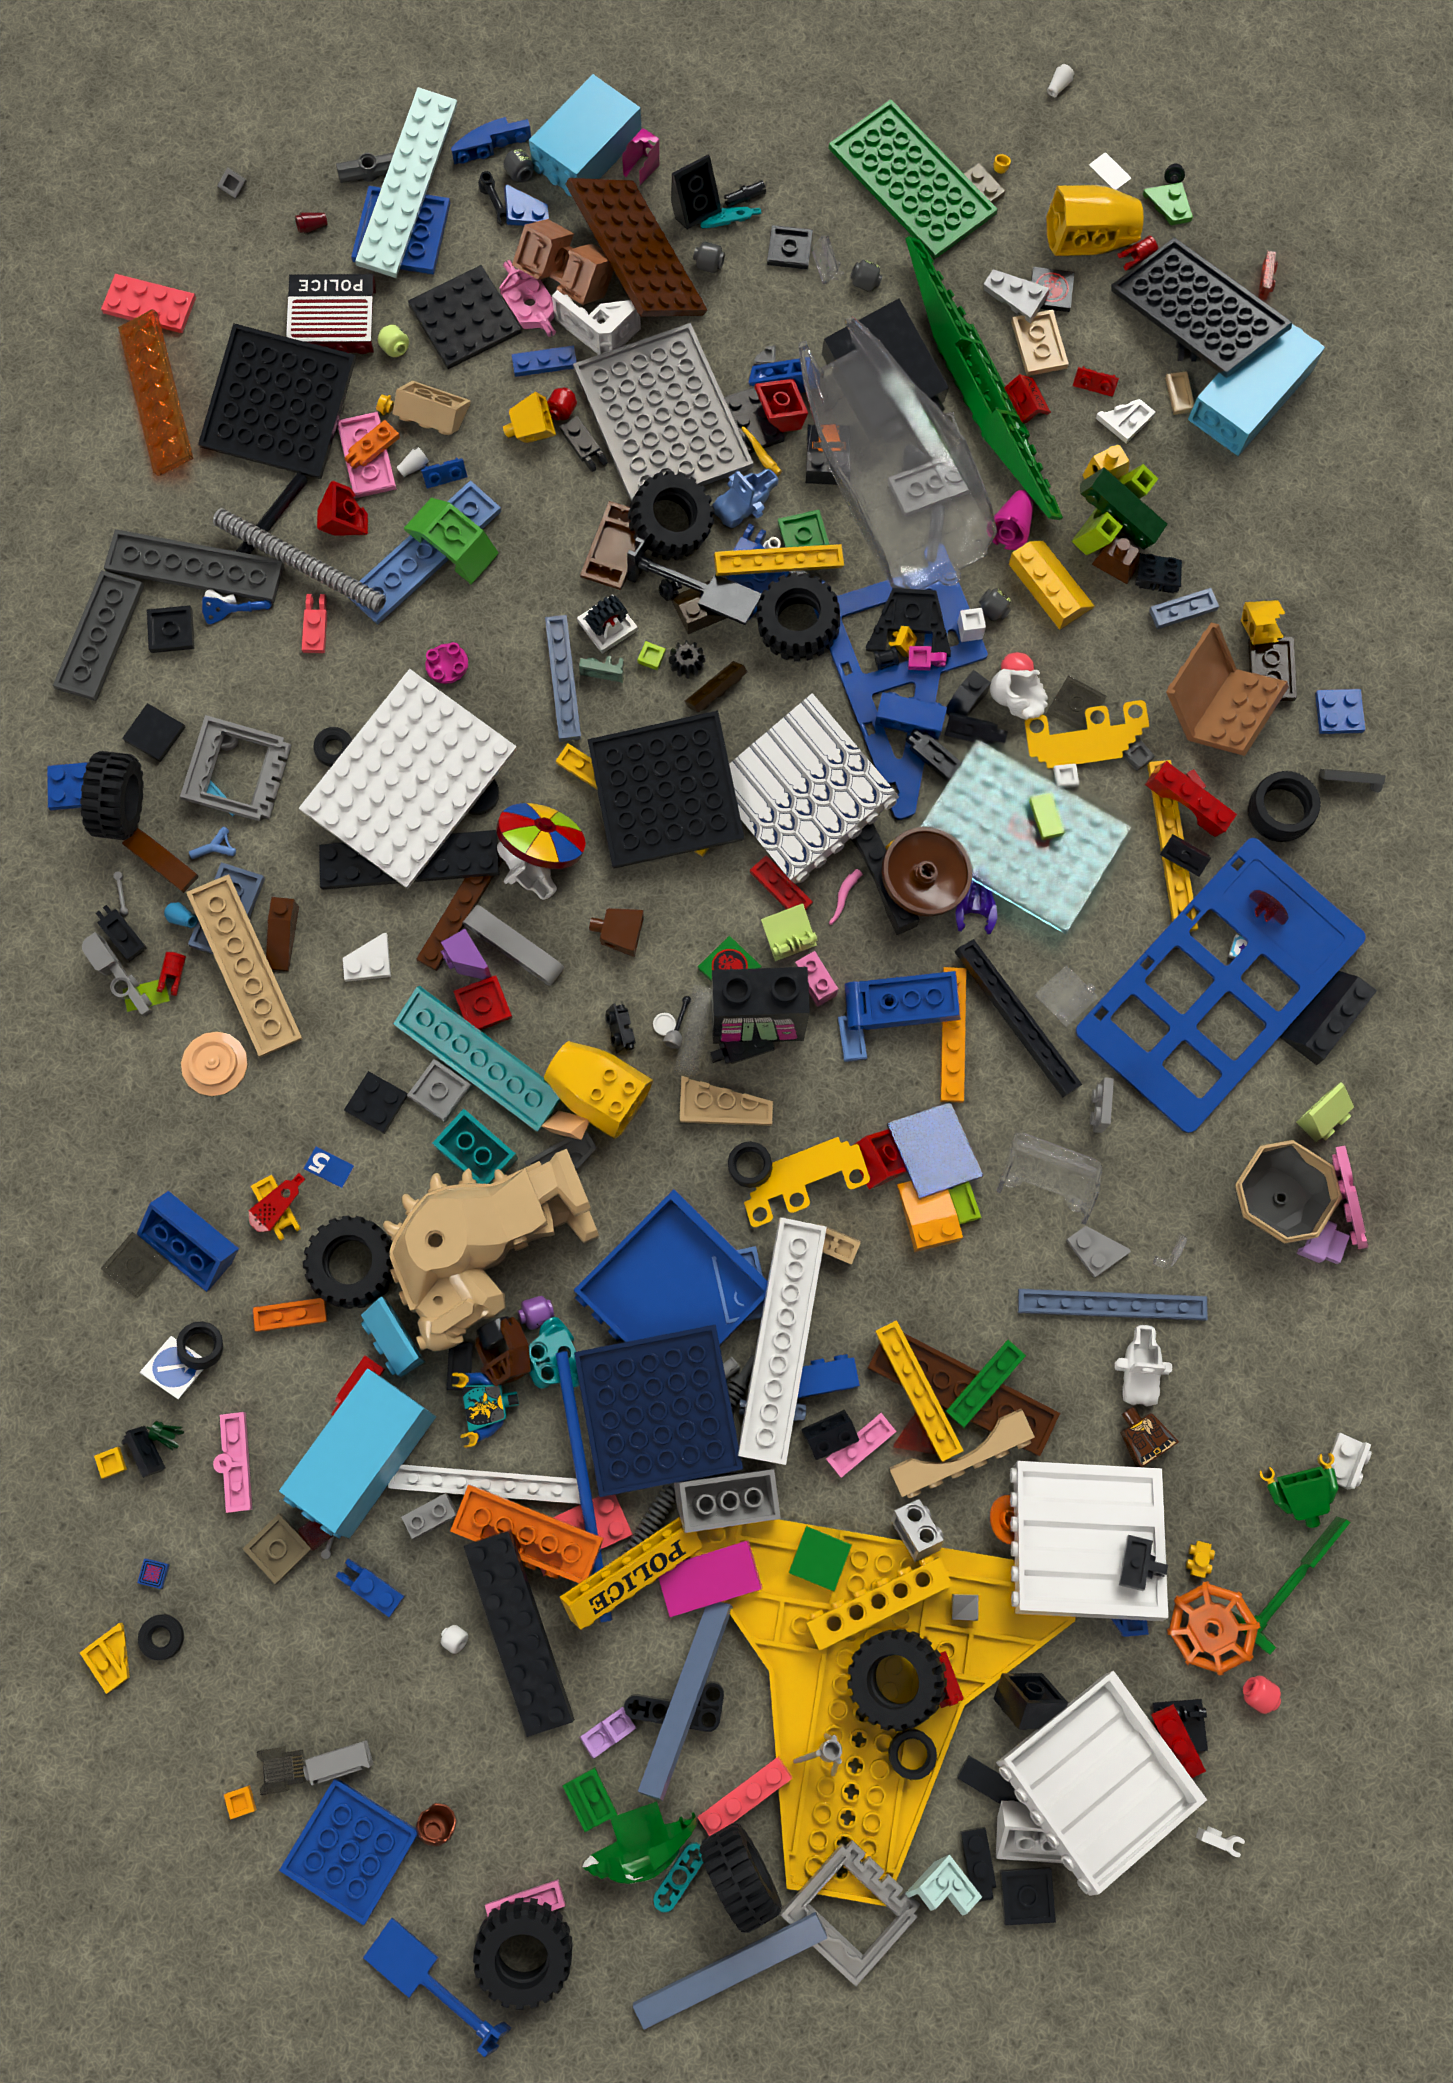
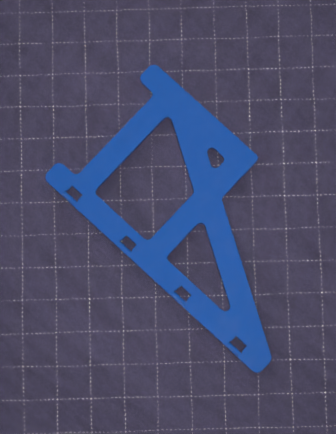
M942 544L938 545L936 561L934 563L928 562L927 568L837 596L840 606L839 634L837 639H833V645L829 650L874 767L889 785L894 783L896 785L899 798L896 799L897 802L891 808V811L897 820H903L915 814L924 762L910 750L911 745L907 742L905 743L903 757L897 759L894 756L884 727L875 725L877 709L872 696L913 683L916 687L914 697L927 703L935 702L941 673L984 660L988 655L982 639L961 642L957 623L960 611L969 610L970 608L946 549ZM928 547L924 550L925 559L927 558ZM893 588L936 590L946 633L948 635L950 631L955 632L959 644L950 647L951 657H946V667H937L931 664L930 670H908L909 661H905L897 666L893 665L864 674L855 656L842 618L886 604ZM814 608L817 618H819V613ZM925 634L923 646H930L932 648L933 634ZM849 664L852 673L845 676L841 665ZM872 723L875 733L868 735L864 724Z

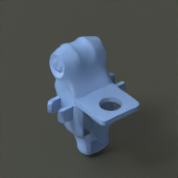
M770 469L746 476L736 471L735 474L729 476L728 486L730 489L725 494L719 496L712 504L714 514L722 520L724 525L730 528L739 525L750 514H753L756 518L763 515L762 511L765 508L763 504L768 499L770 491L778 484V477Z

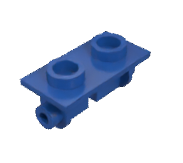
M457 457L454 460L443 462L442 465L424 466L425 469H421L427 489L468 477L463 459H458Z

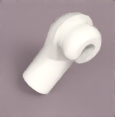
M209 589L204 597L219 598L229 604H237L234 594L222 597L214 590Z

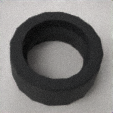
M752 1141L743 1142L734 1147L729 1154V1173L740 1186L747 1188L759 1187L771 1176L773 1168L772 1159L767 1149L760 1143ZM745 1152H755L763 1159V1170L756 1177H744L737 1170V1160Z
M193 1322L185 1326L179 1332L176 1340L177 1355L180 1361L191 1369L202 1370L215 1365L223 1352L222 1335L217 1327L208 1322ZM201 1333L211 1336L214 1341V1349L210 1355L195 1358L187 1353L185 1344L189 1337Z
M905 1729L897 1733L890 1742L888 1749L889 1761L893 1769L903 1778L909 1780L922 1779L929 1775L935 1767L937 1760L936 1747L932 1739L924 1732L916 1729ZM907 1739L920 1740L927 1749L926 1762L922 1767L915 1770L905 1768L898 1759L899 1747Z

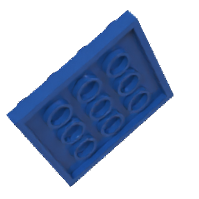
M368 187L351 256L353 262H356L355 260L381 187ZM425 195L400 266L401 270L434 275L451 204L450 198Z
M334 1778L279 1871L357 1922L365 1925L418 1834L415 1827L340 1779Z

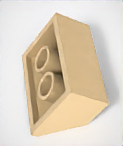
M411 381L396 390L392 414L399 416V419L403 421H414L423 428H434L443 435H451L459 430L471 400Z

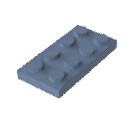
M221 862L214 880L228 874L230 875L248 918H250L264 883V876ZM198 920L188 945L213 954Z

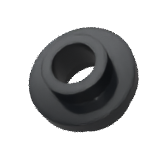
M1177 163L1169 165L1164 173L1165 181L1170 184L1182 182L1185 178L1184 168Z

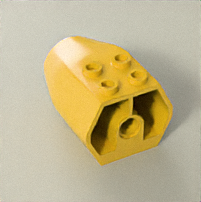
M1057 186L1046 215L1049 248L1055 256L1097 255L1140 241L1143 229L1142 203L1135 197L1106 186Z
M570 1041L566 1042L559 1049L544 1075V1080L572 1112L588 1119L590 1124L614 1139L622 1135L647 1098L653 1084L651 1078L613 1054Z

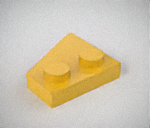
M118 1623L80 1652V1655L106 1694L130 1678L123 1623Z

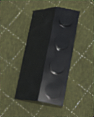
M1338 971L1288 1026L1280 1038L1317 1066L1327 1057L1377 990L1358 976Z

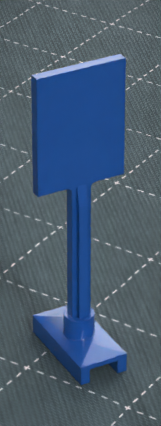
M393 1918L390 1919L363 1957L408 1998L412 1996L420 1984H423L476 2031V2035L483 2040L477 2051L484 2057L498 2049L499 2045L497 2042L499 2038L507 2034L512 2028L504 2021L493 2027L486 2020H481L429 1974V1970L439 1957Z

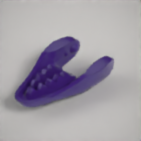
M977 868L972 872V882L967 895L956 907L957 929L962 932L965 928V923L963 922L965 914H981L987 918V925L984 930L986 934L990 935L997 921V908L985 870Z

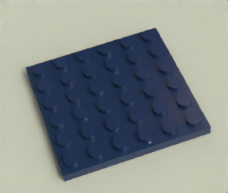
M716 1325L574 1352L599 1497L743 1469L741 1456H738V1438Z

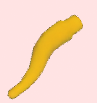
M742 427V431L752 443L762 465L766 469L772 470L778 477L782 470L777 466V463L767 454L757 439L745 427Z

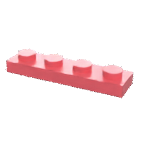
M778 1756L697 1818L708 1835L711 1836L734 1823L793 1777Z

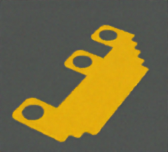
M1143 700L1126 702L1123 705L1125 724L1110 726L1109 713L1106 706L1090 707L1085 711L1087 730L1053 735L1049 733L1048 720L1045 715H1040V717L1034 719L1025 720L1029 756L1038 757L1039 762H1046L1047 768H1053L1057 765L1083 764L1122 758V751L1129 749L1128 744L1136 741V735H1142V728L1149 727L1146 703ZM1132 705H1139L1142 708L1143 713L1139 718L1129 716L1128 709ZM1096 710L1103 712L1105 716L1104 721L1100 724H1095L1090 719L1091 713ZM1038 719L1043 722L1044 729L1040 733H1034L1030 730V723L1033 720Z
M836 1137L773 1162L771 1176L764 1184L756 1187L755 1191L750 1192L751 1199L745 1201L744 1205L751 1226L758 1227L769 1223L773 1219L769 1199L783 1194L787 1210L790 1213L807 1208L810 1204L805 1185L839 1171H842L849 1189H855L867 1184L870 1181V1177L859 1145L850 1146L848 1141L841 1143L839 1137ZM855 1169H859L864 1173V1178L860 1183H852L849 1179L850 1173ZM794 1193H801L804 1196V1202L799 1207H794L790 1204V1197ZM758 1207H763L767 1211V1217L763 1221H756L753 1218V1212Z

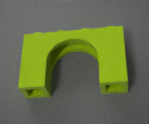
M1142 464L1118 478V480L1140 499L1148 494L1158 478ZM1096 508L1071 542L1087 556L1110 544L1123 526L1108 512L1102 515Z

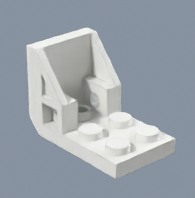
M558 290L552 295L555 320L598 355L623 347L641 329L640 316L631 300L603 303L588 314L583 307L579 308L574 304L568 295H563ZM599 320H604V321H605L604 323H601V324L598 323Z

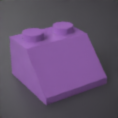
M466 929L441 942L444 948L441 953L450 969L455 968L458 974L483 980L491 977L486 962Z

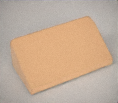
M557 1111L541 1127L551 1133L582 1140L589 1121L575 1114Z

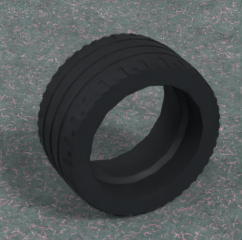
M1279 771L1267 776L1259 783L1249 800L1248 816L1252 826L1261 836L1276 842H1289L1301 837L1315 823L1320 812L1321 801L1318 790L1307 777L1300 773ZM1273 789H1283L1293 793L1300 800L1304 808L1303 819L1296 824H1284L1276 821L1268 814L1264 806L1265 795Z

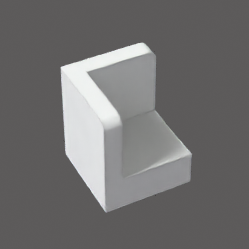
M982 608L960 611L957 623L961 642L983 639L986 626Z

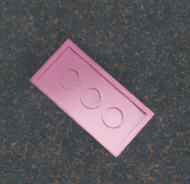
M378 412L338 421L337 426L345 457L349 454L348 450L352 445L381 423ZM387 449L364 467L360 465L353 469L350 463L346 462L352 490L356 495L354 498L396 490Z

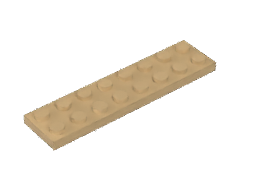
M228 874L187 891V896L259 1057L302 1040L303 1038L230 875Z

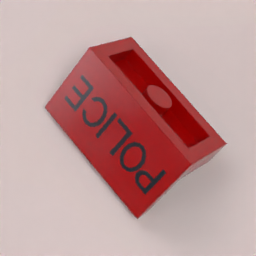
M1019 374L1004 387L1021 422L1027 423L1038 413L1046 415L1051 413L1032 377Z

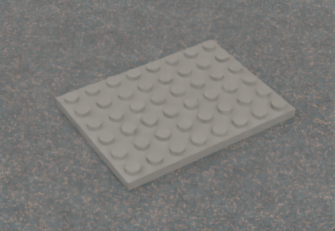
M691 323L573 364L576 376L630 501H632L644 481L649 477L653 478L659 472H662L663 476L666 471H674V475L682 472L686 474V478L690 479L691 476L695 478V483L698 486L701 484L704 486L735 474L736 471L743 472L753 468V461Z

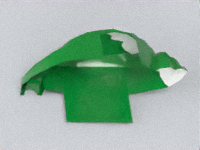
M656 1801L610 1817L617 1841L593 1853L584 1862L582 1868L589 1871L593 1876H598L601 1879L609 1877L618 1883L632 1884L653 1879L671 1865L679 1854V1849L692 1835L697 1825L696 1815L693 1812L688 1820L679 1817L677 1822L664 1824Z

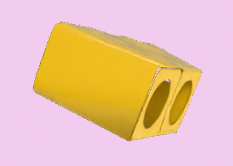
M1278 600L1245 602L1241 622L1253 645L1278 642L1277 638H1283L1275 620L1280 618L1279 614H1285Z

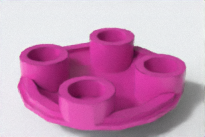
M455 642L441 644L434 649L428 650L426 653V671L429 677L438 683H453L461 679L467 671L468 657L459 644Z

